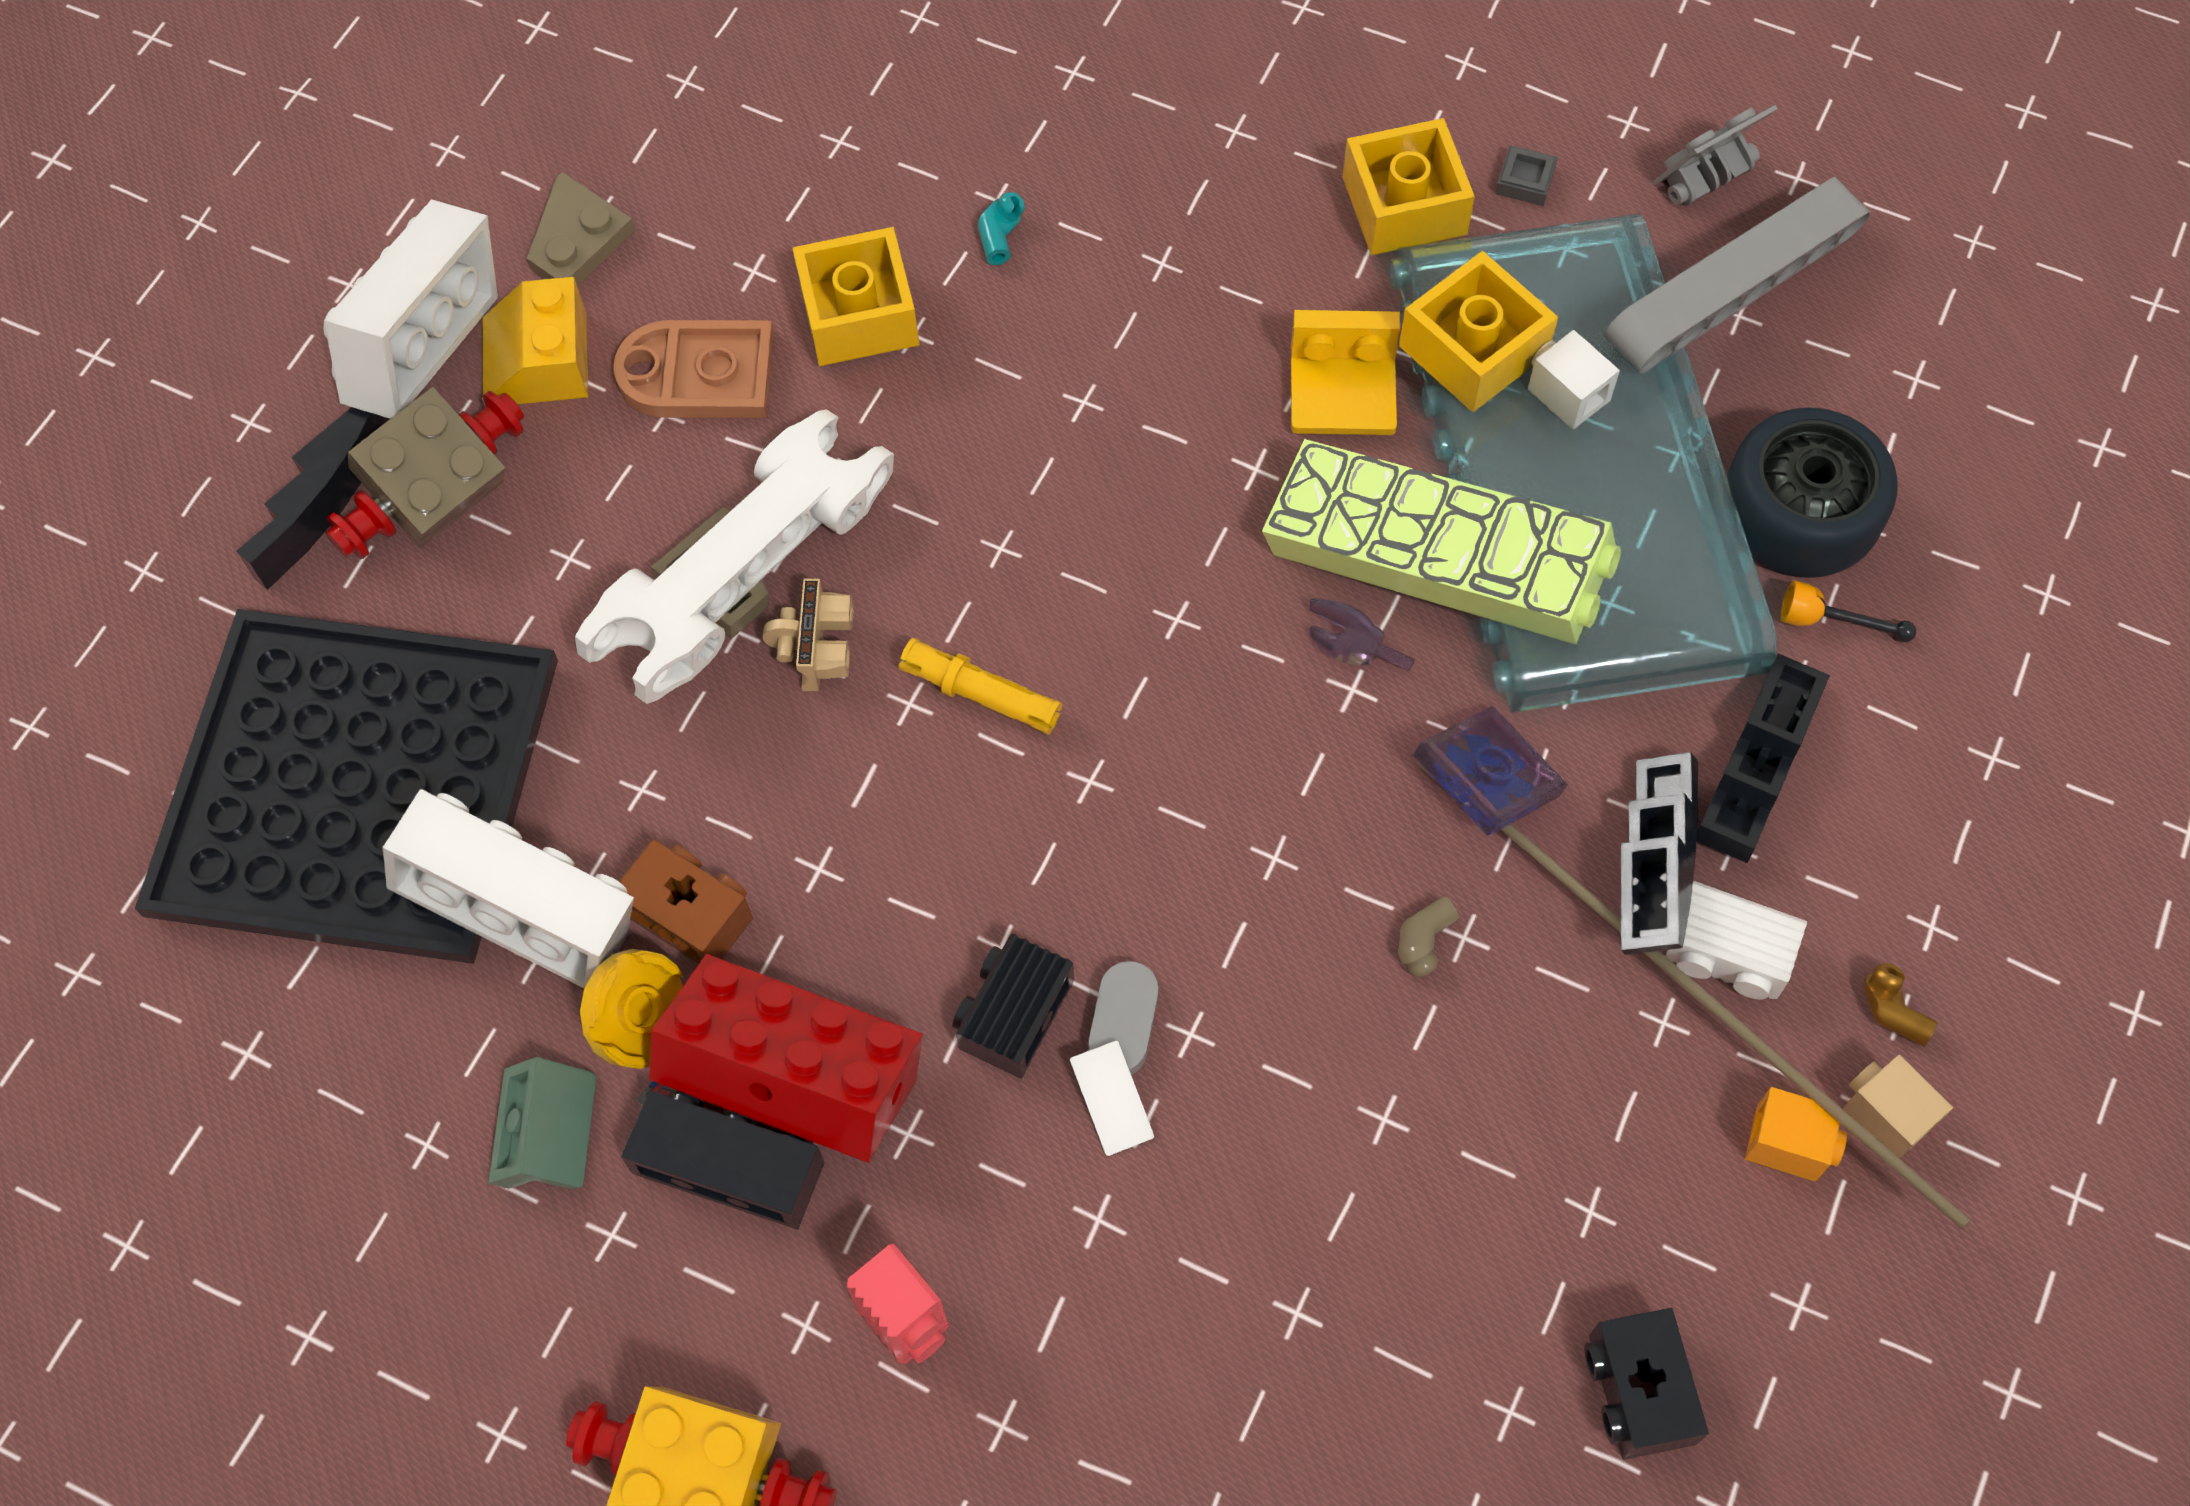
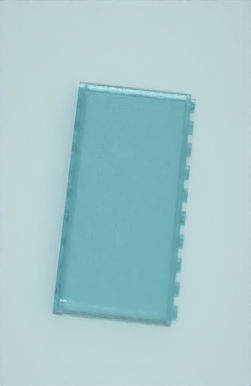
M1638 213L1398 248L1396 259H1390L1389 276L1393 290H1401L1403 301L1400 302L1401 324H1403L1406 307L1483 250L1558 316L1553 340L1556 343L1572 330H1575L1620 370L1611 401L1572 430L1528 390L1533 367L1472 413L1411 357L1415 374H1423L1425 386L1422 388L1423 409L1427 418L1434 417L1437 428L1433 433L1434 450L1437 460L1446 462L1448 470L1446 478L1611 522L1615 543L1621 548L1620 560L1615 574L1611 579L1604 578L1598 591L1600 607L1597 617L1590 628L1583 627L1577 644L1481 617V630L1484 642L1487 646H1494L1497 661L1493 665L1496 689L1499 694L1506 693L1511 713L1769 673L1777 653L1774 624L1741 520L1731 495L1727 476L1686 348H1682L1644 374H1639L1604 337L1607 327L1622 311L1665 284L1643 216Z

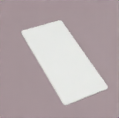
M1113 1041L1070 1059L1107 1156L1154 1138L1152 1128L1118 1041Z

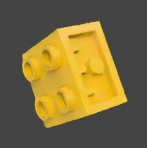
M1294 310L1291 339V431L1293 433L1394 435L1396 433L1395 358L1400 333V312Z

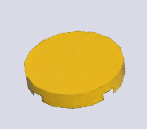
M629 949L612 954L594 970L584 988L580 1016L583 1035L595 1054L613 1065L637 1069L650 1066L651 1030L683 987L679 977H684L675 963L660 953Z

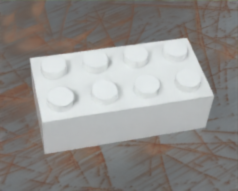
M431 199L421 212L408 222L407 227L397 239L382 251L380 258L365 275L356 280L353 288L341 302L327 313L324 320V335L328 339L332 360V376L336 380L340 404L391 419L414 401L497 300L498 294L487 215Z
M420 789L383 846L387 889L582 988H585L594 970L612 954L618 953L628 936L634 897L627 894V889L619 881L604 874H597L593 877L574 867L575 863L561 851L550 847H544L543 850H540L522 841L520 833L511 826L497 820H492L489 824L469 814V809L465 804L448 794L439 793L436 797Z

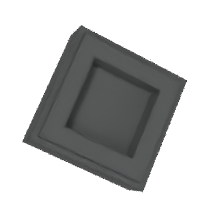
M1510 145L1495 194L1544 206L1558 157Z

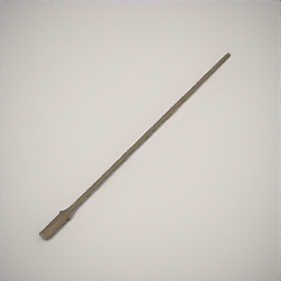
M1431 747L1419 756L1416 764L1461 802L1464 810H1472L1487 817L1621 933V918L1501 814L1487 813L1481 793L1465 802L1453 790L1448 782L1463 774L1441 764L1443 757ZM1462 777L1457 780V784L1462 788L1464 787L1462 781L1470 780ZM1471 781L1466 783L1469 789L1476 786ZM1459 787L1457 788L1461 794L1465 792L1462 791ZM1660 951L1644 953L1959 1227L1964 1229L1971 1221L1970 1218Z

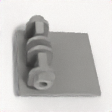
M1774 105L1757 115L1753 107L1726 122V126L1715 133L1711 129L1686 144L1685 149L1663 162L1667 171L1652 181L1653 186L1667 180L1670 185L1668 188L1670 200L1675 205L1681 203L1690 205L1707 193L1717 190L1719 185H1726L1734 178L1751 171L1755 167V162L1759 160L1760 154L1754 144H1747L1743 135L1778 108Z

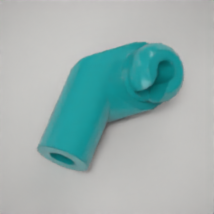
M1014 192L1002 194L1000 199H996L982 213L978 220V231L985 257L991 265H1001L1011 257L1006 237L1018 225L1021 215L1025 210L1023 199Z

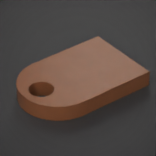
M662 320L646 324L628 335L616 352L613 369L619 391L632 408L653 417L767 418L774 342L772 321ZM646 361L654 364L652 370L644 375L628 373L629 369L638 362Z

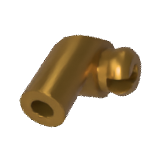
M1890 963L1877 965L1873 973L1866 976L1864 982V992L1874 1020L1880 1026L1925 1047L1933 1035L1938 1021L1906 1006L1901 991L1905 976L1899 967Z

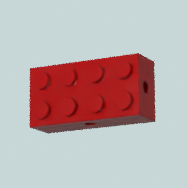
M706 954L651 1030L649 1080L869 1163L916 1083L923 1033Z

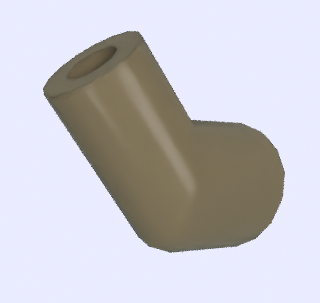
M1445 896L1440 897L1407 918L1401 925L1397 954L1400 962L1407 964L1408 972L1415 977L1428 975L1436 969L1438 958L1432 951L1435 945V935L1459 920V914L1455 906Z

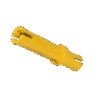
M911 638L903 650L900 659L904 661L899 663V670L930 681L941 687V693L950 697L958 694L964 698L971 699L989 709L1030 725V727L1040 730L1047 735L1052 732L1059 719V712L1063 706L1062 702L1040 695L1008 679L985 671L971 664L970 658L958 653L955 657L915 638Z

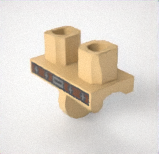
M803 579L800 621L796 620V609L784 607L781 609L780 619L768 621L764 625L763 641L777 649L776 659L778 661L791 662L793 660V651L797 650L796 668L797 671L802 673V691H819L820 679L849 676L850 649L848 641H823L824 630L851 631L854 613L851 595L823 592L820 579Z

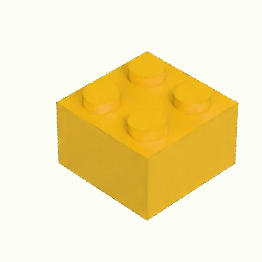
M1444 118L1347 138L1342 178L1371 256L1468 235L1475 196Z
M894 227L792 247L819 366L920 345L915 308Z
M1482 250L1405 308L1399 347L1473 413L1533 367L1531 362L1534 355L1545 343L1553 340L1558 316Z

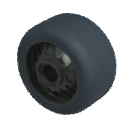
M1810 407L1790 409L1760 422L1747 434L1740 444L1723 487V514L1734 540L1747 555L1759 564L1788 576L1803 578L1828 576L1855 565L1873 548L1895 506L1898 492L1897 473L1886 446L1874 432L1859 421L1829 409Z

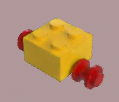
M645 1386L637 1412L632 1413L624 1423L608 1419L607 1405L594 1401L587 1411H577L567 1433L566 1447L573 1449L572 1459L574 1464L587 1466L595 1456L611 1462V1474L616 1476L607 1506H756L758 1500L760 1501V1506H834L837 1489L828 1486V1472L818 1469L809 1480L791 1475L790 1461L779 1457L775 1461L769 1475L766 1474L781 1426L780 1422L665 1387Z

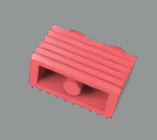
M894 1243L885 1247L848 1278L847 1289L859 1316L864 1317L867 1326L872 1327L875 1335H879L882 1344L887 1345L890 1354L895 1355L898 1363L907 1364L912 1359L916 1363H921L943 1345L946 1340L943 1333L949 1325L941 1299Z

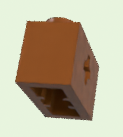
M653 839L619 881L627 889V894L634 897L630 920L698 964L706 954L723 959L753 920L745 898L747 892L740 884L725 874H719L717 878H714L700 869L702 866L700 861L685 848L674 845L670 850Z

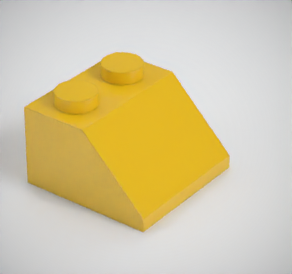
M574 277L523 281L483 316V395L488 391H492L498 396L506 393L516 404L588 398L587 319Z

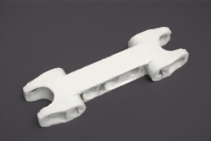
M827 409L817 411L801 422L786 428L762 451L755 464L754 476L762 483L658 578L654 580L641 570L635 568L622 575L603 593L598 604L584 620L575 636L577 654L591 663L594 661L598 662L618 647L632 645L649 650V655L642 660L632 677L635 684L634 695L646 704L659 700L675 688L691 681L712 661L724 642L725 630L716 622L819 525L823 523L839 535L845 534L869 512L874 500L891 477L894 454L883 446H875L858 459L849 461L836 460L826 455L834 446V442L838 437L836 424L839 419L838 416Z

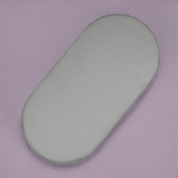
M1126 961L1112 966L1104 974L1100 984L1089 1036V1051L1113 1041H1118L1131 1075L1136 1073L1146 1060L1158 1003V982L1154 973L1148 967L1138 962Z

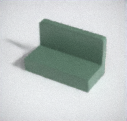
M534 1057L504 1069L488 1184L507 1189L532 1181H539L571 1190L583 1186L596 1086V1075L594 1073L540 1057Z

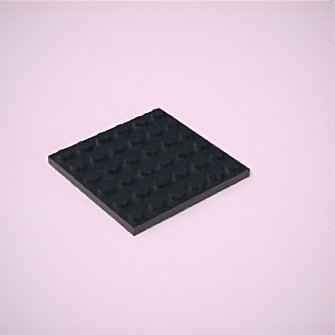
M237 609L135 910L145 918L474 964L482 936L387 889L383 846L420 789L436 797L439 793H444L458 799L467 806L469 814L489 824L492 820H497L511 827L513 826L558 663L554 650Z

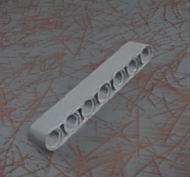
M1833 177L1627 307L1610 323L1604 332V337L1639 374H1644L1843 244L1865 224L1871 216V211L1836 177Z

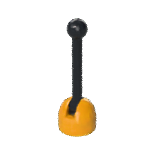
M1792 580L1789 584L1782 602L1780 621L1794 626H1810L1825 616L1894 634L1896 639L1901 642L1913 640L1917 633L1915 625L1907 620L1893 623L1827 606L1820 589L1811 584Z

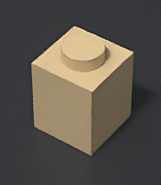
M1900 1054L1883 1069L1873 1061L1848 1085L1855 1092V1095L1843 1108L1846 1113L1899 1158L1917 1144L1953 1109Z

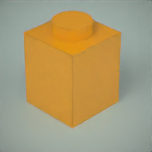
M1770 1087L1757 1105L1744 1160L1816 1182L1830 1165L1835 1167L1839 1165L1847 1142V1132L1839 1130L1840 1123L1813 1099Z

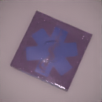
M1494 706L1421 742L1413 754L1420 764L1488 837L1560 797L1568 786Z

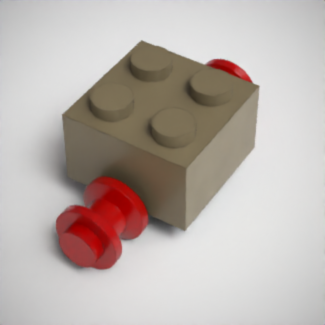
M432 386L348 451V468L376 499L373 500L365 492L360 491L354 496L357 508L346 517L334 512L327 517V521L332 528L325 532L328 539L346 558L354 553L360 559H364L369 555L367 541L378 533L388 538L396 533V529L389 519L392 516L415 543L422 548L503 483L505 466L495 456L497 449L494 441L504 433L513 437H518L523 433V428L519 421L524 418V414L516 402L506 393L498 396L494 392L488 391L482 396L485 408L475 416L464 411L457 414Z

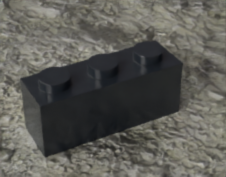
M671 1090L669 1096L649 1091L621 1156L632 1174L796 1230L799 1229L825 1164L818 1146L813 1145L814 1142L783 1130L777 1133L759 1127V1121L725 1109L724 1114L702 1108L704 1103L700 1099L677 1090Z

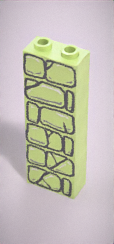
M1304 439L1262 530L1274 556L1572 644H1577L1584 626L1590 628L1593 625L1600 607L1598 591L1603 579H1611L1615 574L1621 555V548L1615 543L1611 522Z

